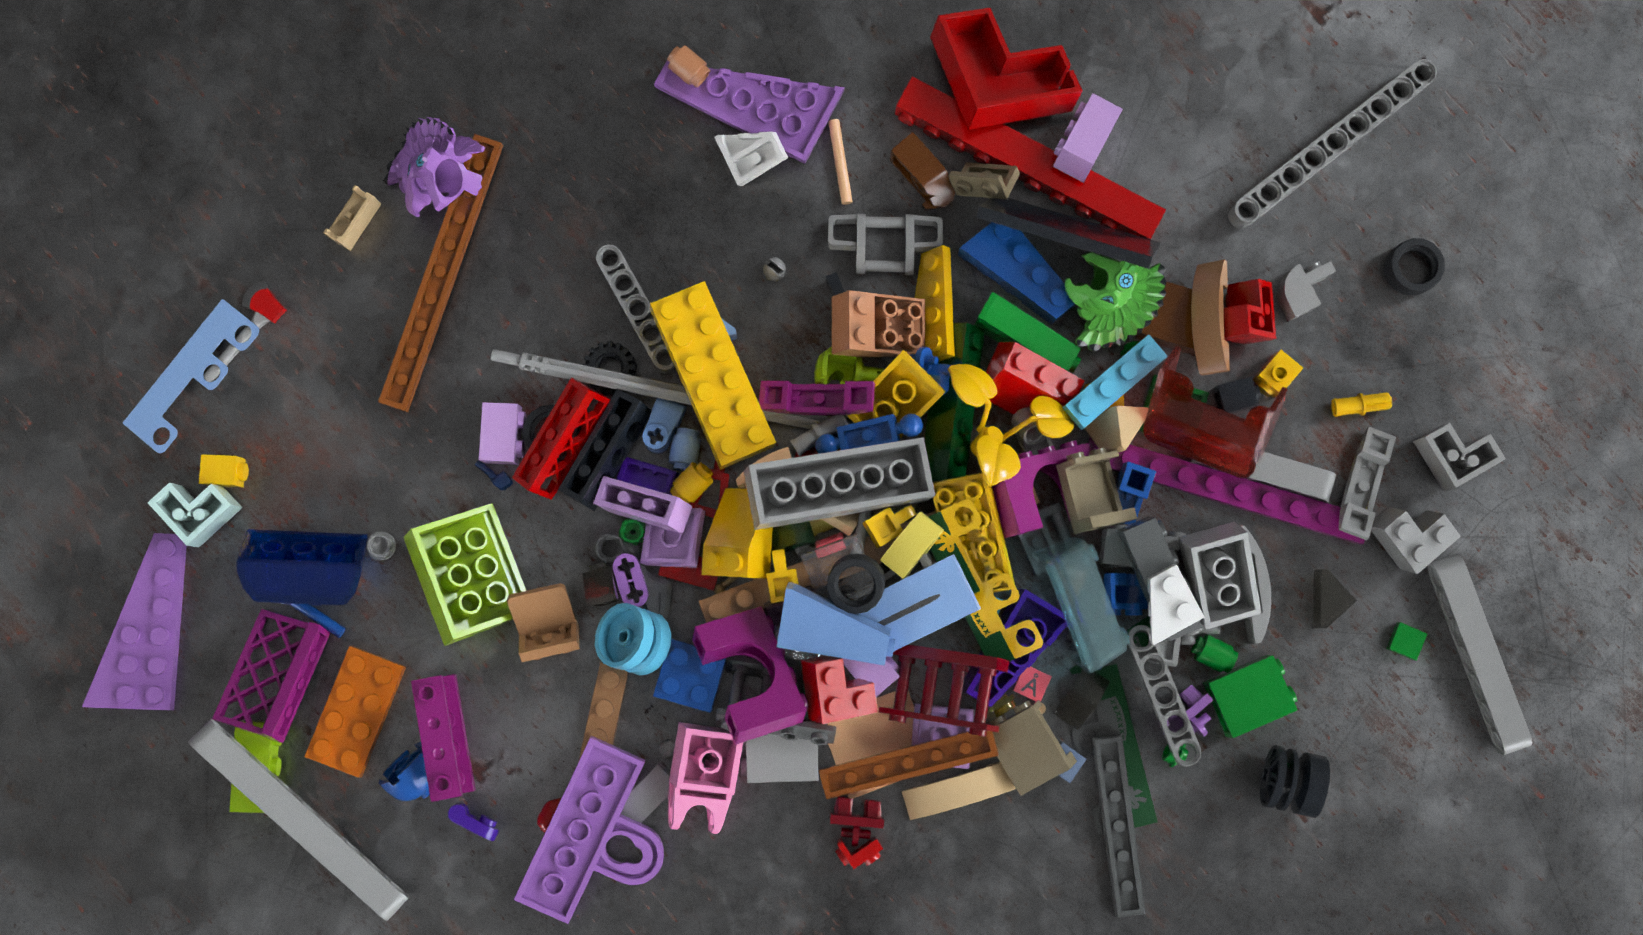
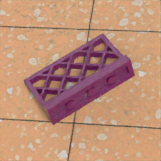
M261 609L212 719L283 743L330 632L319 624L306 623ZM267 618L275 620L279 630L265 636L262 629ZM296 628L304 629L301 640L291 645L287 633ZM282 636L286 648L272 654L268 642ZM263 645L267 657L253 664L250 658L253 650ZM289 653L292 660L289 667L279 672L274 660ZM270 663L274 675L260 682L255 670ZM251 673L255 685L240 691L238 683L241 677ZM277 681L279 686L277 695L267 700L262 688ZM258 691L262 703L247 709L243 698ZM238 701L242 713L233 718L225 717L228 706ZM265 709L267 718L263 727L254 726L250 716Z

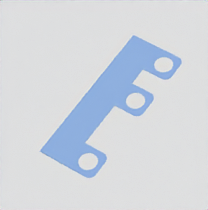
M222 299L124 420L123 424L157 453L165 452L177 437L178 431L162 417L192 378L196 379L208 390L215 389L228 373V367L212 353L223 339H226L240 351L246 350L258 336L259 327ZM243 325L249 326L251 329L249 340L244 343L237 342L235 339L236 330ZM215 364L220 368V375L215 381L208 382L204 379V370L209 365ZM161 427L167 428L170 432L168 441L163 445L155 444L153 441L155 431Z

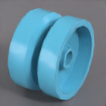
M629 603L616 604L607 610L601 618L595 633L596 653L603 664L639 676L648 675L657 670L665 661L671 647V631L669 623L660 614Z

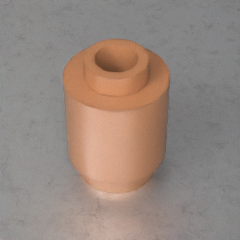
M686 45L682 48L675 47L667 58L670 62L668 69L689 86L693 85L698 88L711 71L706 66L707 63Z

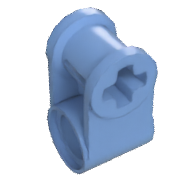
M656 399L642 435L643 442L650 452L660 454L668 449L673 435L683 420L687 406L674 401ZM660 433L663 441H657L654 445L650 437H656Z

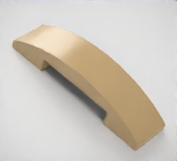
M999 761L977 770L937 782L919 785L901 792L909 819L913 820L976 803L1012 791L1016 787Z

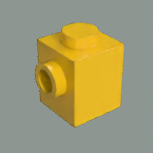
M1281 349L1271 356L1252 380L1258 385L1263 395L1275 398L1284 392L1302 371L1303 367Z

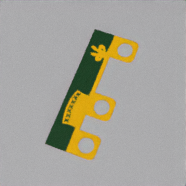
M964 499L929 516L931 520L944 529L943 533L931 547L936 561L939 562L953 554L955 555L981 607L980 610L965 616L983 654L985 656L1006 659L1010 662L1041 648L1043 639L1033 621L1024 620L1005 629L997 613V610L1019 600L1020 595L1011 576L1002 573L982 583L959 536L978 528L982 523L974 503L970 499ZM961 507H967L973 513V522L968 526H961L955 519V513ZM997 582H1006L1011 587V596L1007 600H999L994 596L993 586ZM1021 628H1028L1035 635V641L1029 647L1020 645L1016 639V634Z

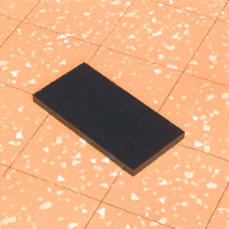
M989 198L979 206L976 217L1148 269L1161 243L1011 198Z

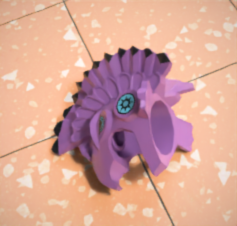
M426 117V120L418 118L419 121L417 123L412 122V126L407 128V134H404L406 140L401 142L403 149L395 152V159L387 164L389 173L383 180L389 186L399 182L400 190L405 193L406 208L410 214L416 217H420V211L426 205H429L431 200L434 208L437 211H441L458 198L464 190L477 196L478 191L482 188V176L468 171L463 163L468 161L472 154L483 152L485 147L470 137H456L454 129L445 122H441L438 118ZM441 193H449V195L445 197Z

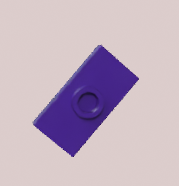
M626 457L619 469L616 480L672 495L670 489L673 487V481L679 476V473Z

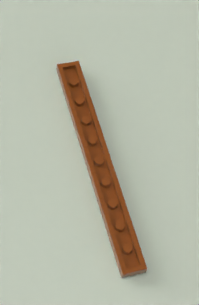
M474 134L472 140L484 146V151L472 154V157L464 162V166L468 171L482 176V188L478 191L477 196L464 190L448 206L378 401L380 404L404 412H408L503 148L501 142Z

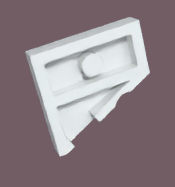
M1172 564L1148 577V593L1150 595L1148 616H1150L1151 624L1149 640L1151 644L1155 645L1205 618L1177 564Z

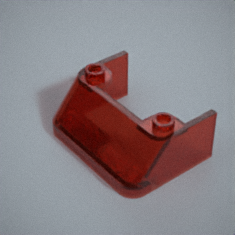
M1176 346L1159 369L1143 427L1145 437L1156 445L1238 478L1250 477L1257 468L1277 424L1288 388L1282 387L1270 408L1261 405L1254 406L1248 412L1246 419L1191 398L1194 390L1192 381L1187 376L1175 371L1181 352V347Z

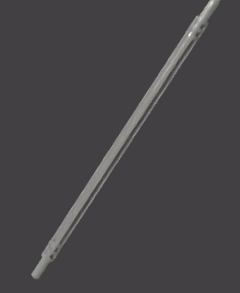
M493 349L491 354V361L519 366L520 370L568 380L572 377L587 384L691 405L683 385L525 352L520 355ZM763 411L767 421L808 430L813 428L812 424L816 422L820 424L831 417L826 415H797ZM847 420L848 424L854 423L853 421Z

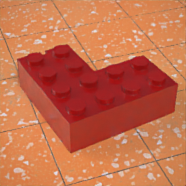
M991 8L938 15L930 38L968 129L1073 111L1083 90L1074 70L1069 71L1071 64L1062 45L1010 53Z

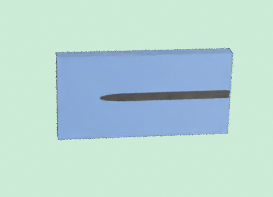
M953 554L885 588L878 604L868 612L859 614L890 628V638L895 639L894 651L980 610L981 607Z

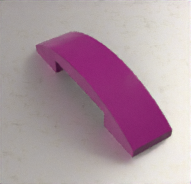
M761 381L759 405L762 411L797 415H851L873 412L875 382L845 381V384H791L789 381Z

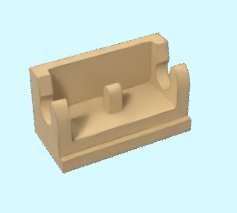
M356 185L351 189L353 194L329 229L326 228L323 232L325 236L349 251L352 250L381 206V203L368 192L365 193Z

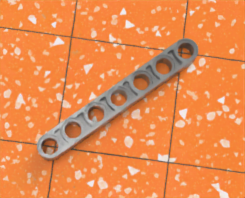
M1454 554L1431 562L1427 566L1429 577L1496 751L1503 756L1532 746L1531 734L1464 560L1459 554Z

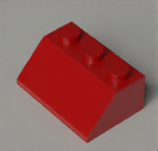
M999 342L986 370V373L992 378L997 388L996 396L989 400L992 404L1012 415L1020 409L1030 408L1031 402L1039 396H1048L1062 406H1065L1080 393L1085 380L1016 342Z

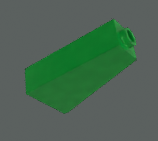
M994 292L991 293L974 324L985 329L984 334L995 341L1016 342L1071 373H1074L1081 361V358L1077 356L1081 349L1080 347Z

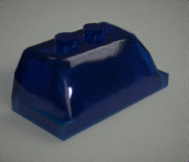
M247 529L236 561L237 573L242 587L252 600L256 602L286 605L298 603L315 606L323 604L345 605L356 593L366 555L368 534Z

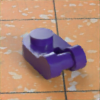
M463 803L451 806L448 811V817L452 822L485 839L495 841L500 831L495 827L497 821L483 814L480 818L470 814L468 806Z

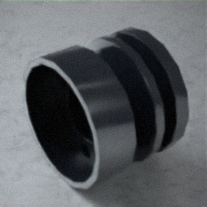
M1272 746L1265 759L1261 773L1260 802L1262 806L1268 808L1276 806L1277 810L1285 811L1291 805V810L1294 814L1316 818L1321 813L1328 794L1330 783L1329 760L1325 756L1308 752L1303 753L1298 758V753L1295 749L1285 750L1282 746Z

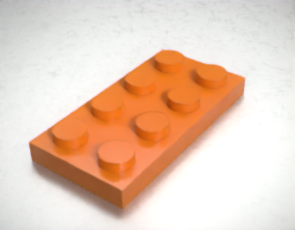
M349 646L304 757L361 778L406 666L357 647Z

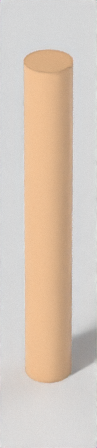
M833 119L828 121L837 180L841 204L847 205L853 203L842 133L839 119Z

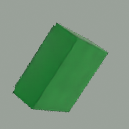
M1397 622L1386 649L1410 660L1417 661L1427 633L1402 622Z

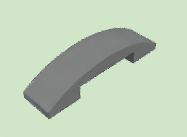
M1372 427L1366 429L1346 483L1340 509L1339 530L1364 540L1369 539L1376 514L1373 512L1384 467L1390 462L1396 439L1395 436Z
M1240 526L1248 532L1262 614L1244 619L1248 644H1256L1262 642L1268 627L1271 612V584L1261 549L1245 526Z

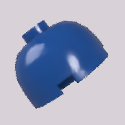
M421 742L414 745L417 750L409 754V751L406 750L389 765L383 773L386 777L385 781L379 779L378 783L395 799L411 801L420 796L424 799L430 795Z

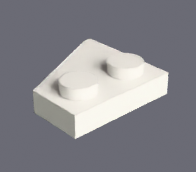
M776 132L715 136L716 142L738 186L747 184L788 158Z

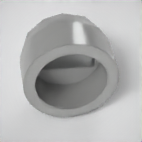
M773 257L765 261L763 274L766 279L776 282L785 276L786 267L781 259ZM768 264H774L778 269L781 270L780 273L778 274L771 267H769Z

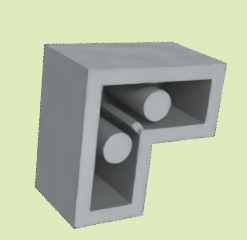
M1451 423L1439 426L1413 441L1443 491L1459 487L1506 459L1491 434L1478 437L1463 445Z
M1387 507L1374 519L1371 529L1399 569L1415 574L1421 572L1461 537L1445 514L1429 510L1424 511L1413 521L1406 510Z

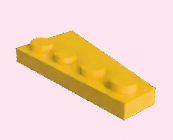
M941 245L921 253L915 298L925 299V347L931 349L933 356H937L939 362L955 357L951 252L949 247Z

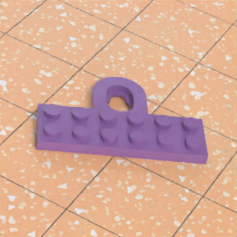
M590 737L514 897L515 901L569 924L593 871L627 885L646 883L659 872L664 858V847L661 838L652 828L621 814L645 763L644 759L596 737ZM616 835L627 836L632 840L635 847L642 851L643 857L637 863H630L628 861L620 863L608 855L606 843Z

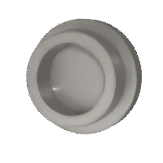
M376 532L368 538L366 550L371 558L384 561L391 558L395 553L396 542L389 533Z

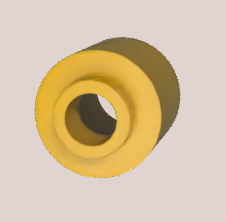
M692 462L673 481V487L670 489V492L673 496L679 497L688 504L690 502L694 503L713 483L711 478L713 473L702 462L699 464Z

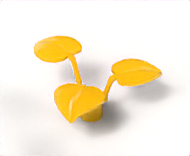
M956 364L951 365L947 369L951 376L953 388L963 402L974 407L985 405L980 425L976 428L979 434L971 442L970 448L978 459L988 487L1014 477L1020 470V459L1015 450L1007 444H1002L1007 438L1031 422H1036L1039 432L1050 438L1064 437L1074 428V422L1063 410V406L1048 396L1036 397L1030 404V410L1034 416L1028 417L1005 434H1002L1001 430L995 426L985 427L992 405L989 399L994 398L997 394L994 381L985 371L972 365Z

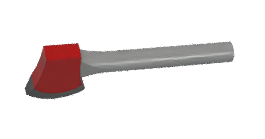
M265 281L253 284L244 294L242 306L255 311L251 322L257 325L259 329L269 322L275 324L287 311L276 299ZM246 326L235 338L237 342L244 343L251 337L250 327ZM230 344L218 359L227 366L240 350ZM212 364L203 374L204 379L208 382H213L220 374V368Z

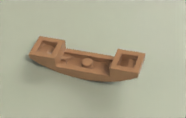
M1225 259L1197 265L1194 275L1191 301L1192 334L1199 374L1202 376L1230 371L1229 343L1224 340L1223 289L1228 288L1227 261Z

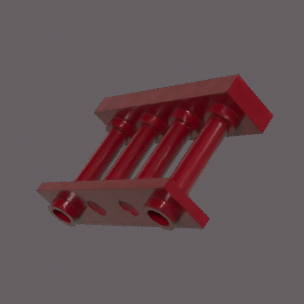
M906 645L893 652V655L899 656L898 662H901L893 709L879 707L878 711L879 713L889 714L888 720L906 723L907 718L967 727L969 728V734L987 737V731L999 732L998 726L986 724L993 676L996 677L997 671L1008 673L1009 660L915 645ZM916 659L925 660L924 666H927L920 713L905 711L912 664L916 663ZM942 663L951 664V670H954L946 717L931 715L938 669L942 668ZM969 667L979 668L978 674H981L974 722L958 720L965 672H969Z

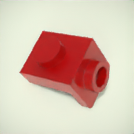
M875 836L851 852L843 839L840 838L836 841L839 848L835 852L844 866L850 864L854 870L862 863L868 866L881 857L879 852L883 850V846Z

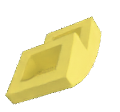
M919 512L893 542L880 561L902 579L907 578L921 557L928 553L944 529L923 512Z

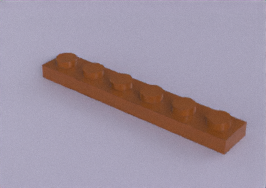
M969 731L822 768L819 770L826 799L999 756L993 732L987 731V737L972 735L969 734Z

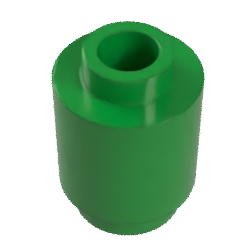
M1205 634L1203 638L1199 636L1191 649V652L1194 653L1195 661L1218 672L1224 671L1229 673L1238 658V652L1233 650V646L1209 634Z

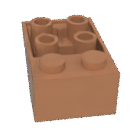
M852 290L832 297V355L897 357L903 350L910 355L916 354L920 347H925V299Z

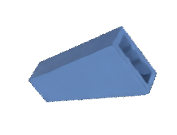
M788 582L785 590L777 647L885 666L886 656H893L895 639L890 638V628L861 614L848 613L836 607L831 600L796 583Z

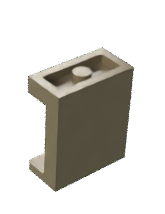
M1100 448L1088 452L1089 456H1084V452H1078L1066 456V462L1056 465L1074 534L1111 527L1137 519L1135 508L1123 510L1110 465L1111 459L1119 457L1118 451L1107 452L1106 448Z
M1029 700L1013 708L1015 714L1006 718L1005 714H1002L989 722L990 725L999 727L998 733L993 732L999 752L997 757L1020 796L1068 771L1077 762L1071 751L1065 754L1039 710L1042 706L1039 700L1033 704H1030Z

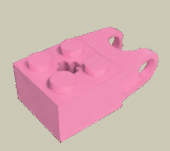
M679 722L669 776L668 824L670 829L678 830L687 811L693 806L703 805L707 810L708 831L713 834L720 832L731 797L735 793L743 742L735 745L730 731L719 727ZM708 753L711 755L710 760L705 759L704 764L702 758Z

